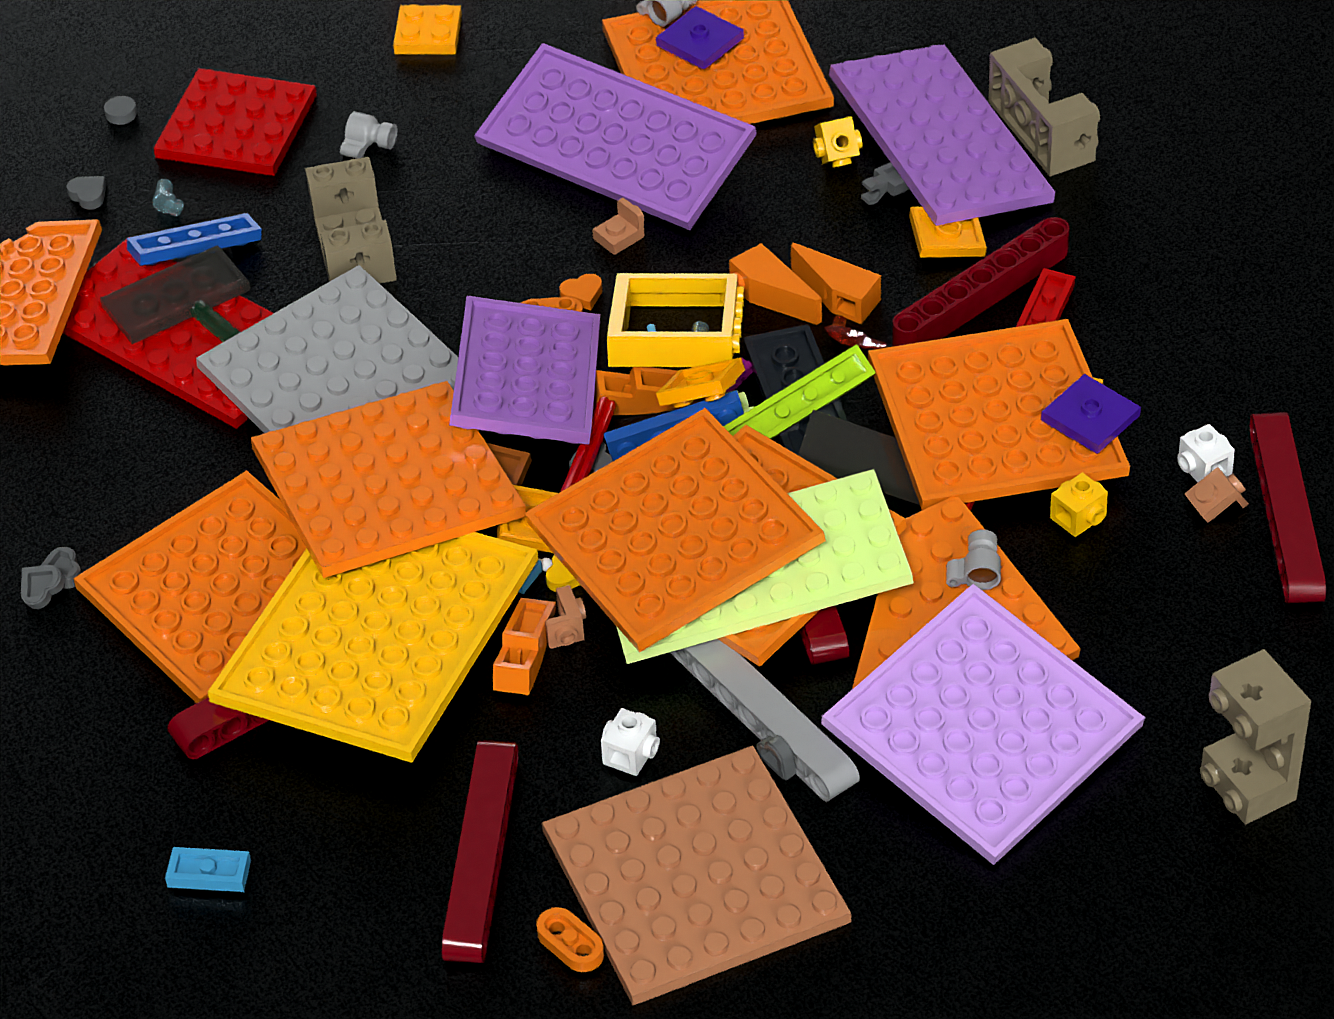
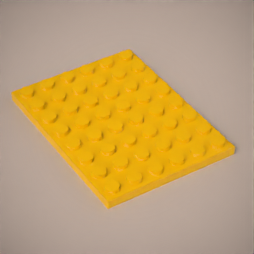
M473 532L323 578L306 548L209 689V702L412 763L537 563L538 549Z

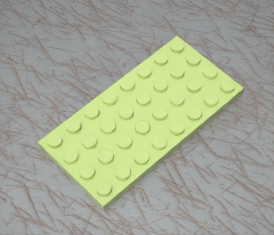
M874 469L787 493L824 531L825 542L640 653L617 627L627 664L913 584L910 566Z

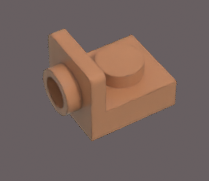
M625 198L617 201V215L593 229V239L614 255L644 238V214L638 206L632 205Z

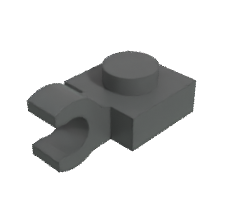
M890 162L874 169L873 177L863 181L862 185L869 191L862 194L861 199L868 205H873L886 192L894 197L910 189Z

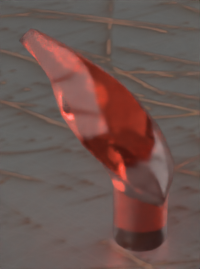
M843 316L834 317L832 325L824 327L833 339L850 347L857 344L859 348L881 349L886 348L887 345L886 342L872 339L860 331L845 327L846 319Z

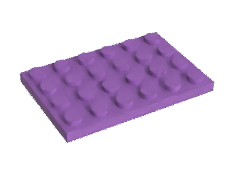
M467 296L449 426L468 430L493 431L498 434L529 436L534 439L544 438L565 441L570 444L580 443L589 445L592 428L600 314Z

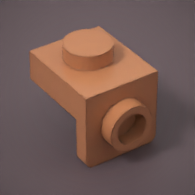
M1219 467L1215 468L1184 493L1207 523L1235 501L1242 508L1249 504L1241 494L1246 488L1233 473L1227 477Z
M570 585L556 588L559 616L545 621L547 643L551 649L584 640L583 619H586L585 607L581 597L575 599Z

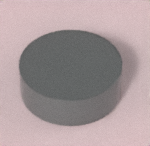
M127 96L113 97L104 105L106 119L112 124H127L137 115L135 101Z

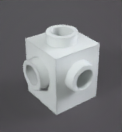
M1207 424L1197 430L1189 431L1180 437L1177 459L1181 469L1199 482L1217 467L1226 476L1231 475L1235 449L1229 444L1224 435L1219 434L1210 424Z
M621 708L615 719L607 722L602 733L601 749L603 764L637 776L647 759H652L659 747L660 739L656 736L655 720L645 714Z

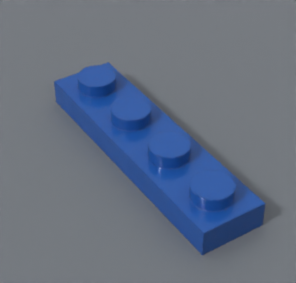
M248 213L130 237L127 238V250L140 266L154 265L160 261L174 258L182 259L188 255L215 252L221 248L235 245L243 246L249 242L261 240V228Z
M737 390L726 393L725 396L714 401L704 400L603 433L612 461L704 408L722 426H725L744 414Z

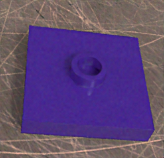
M695 6L656 37V46L705 70L744 39V29Z
M1083 374L1041 412V421L1098 454L1140 416L1141 407L1088 375Z

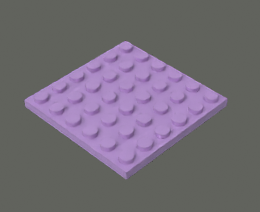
M972 584L822 716L821 724L994 865L1143 726L1145 717L976 585Z

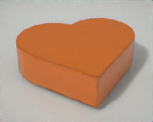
M590 273L584 274L578 279H567L559 287L560 297L576 298L582 303L583 308L588 310L593 308L603 291L601 278Z

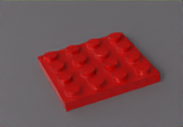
M199 68L154 146L155 158L274 176L317 96L316 88L314 85Z

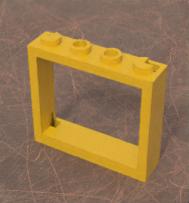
M617 273L607 333L608 367H697L733 359V353H740L741 322L743 321L744 286H738L737 274ZM631 306L724 307L722 332L627 331Z

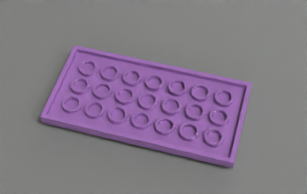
M542 43L474 136L477 143L617 201L625 198L644 212L690 230L755 138L757 132L753 125Z
M944 44L830 65L829 76L935 226L1054 202V189Z

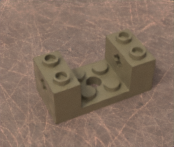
M1032 38L990 52L988 102L1047 174L1053 176L1095 161L1096 146L1099 143L1097 127L1100 121V112L1098 107L1091 103L1083 93L1050 104L1048 103L1049 91L1051 90L1050 66L1053 64V59L1050 51L1044 48L1036 38Z
M355 158L305 168L312 213L329 282L358 265L379 284L396 281L391 238L386 220L381 218L370 158Z
M1263 649L1212 673L1209 701L1214 710L1222 713L1232 724L1235 733L1203 748L1202 765L1200 767V773L1204 782L1209 787H1214L1223 798L1227 809L1231 813H1236L1245 825L1297 799L1311 700L1268 652Z

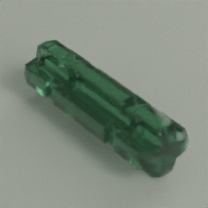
M203 301L195 302L194 307L190 309L191 316L197 321L199 320L205 328L216 337L218 336L222 342L241 333Z

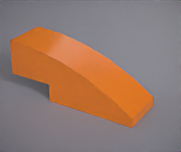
M632 367L630 374L596 370L593 411L601 397H607L609 400L615 401L616 409L613 415H642L679 409L674 408L673 404L660 406L656 395L676 374L677 370ZM702 398L694 399L689 405L701 402Z
M520 598L502 633V648L493 664V690L524 695L530 694L547 647L545 621L554 618L556 602Z

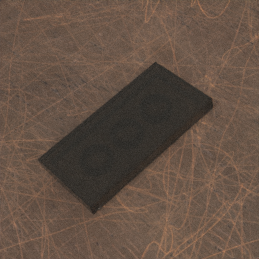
M216 245L100 298L102 308L131 344H134L251 289L246 277L222 249Z
M816 410L812 411L798 456L839 478L874 469L883 493L920 505L895 437Z

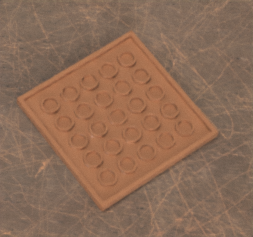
M754 746L542 822L543 833L595 933L602 939L603 949L632 1005L639 1004L851 923L850 910Z

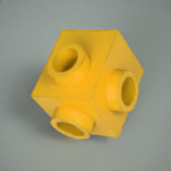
M852 117L823 122L814 126L817 137L813 140L814 151L817 158L821 157L822 164L832 162L833 168L852 164L851 158L860 155L859 149L862 148V139L859 130H854Z
M1082 472L1072 480L1062 483L1057 490L1051 493L1050 518L1076 537L1092 525H1098L1105 518L1108 491L1099 482L1093 481Z

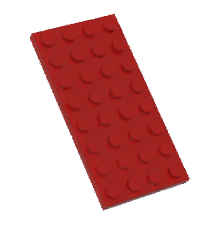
M126 239L86 271L62 333L237 429L248 417L197 367L196 358L274 313L172 259L160 261L154 265L140 266L127 250Z

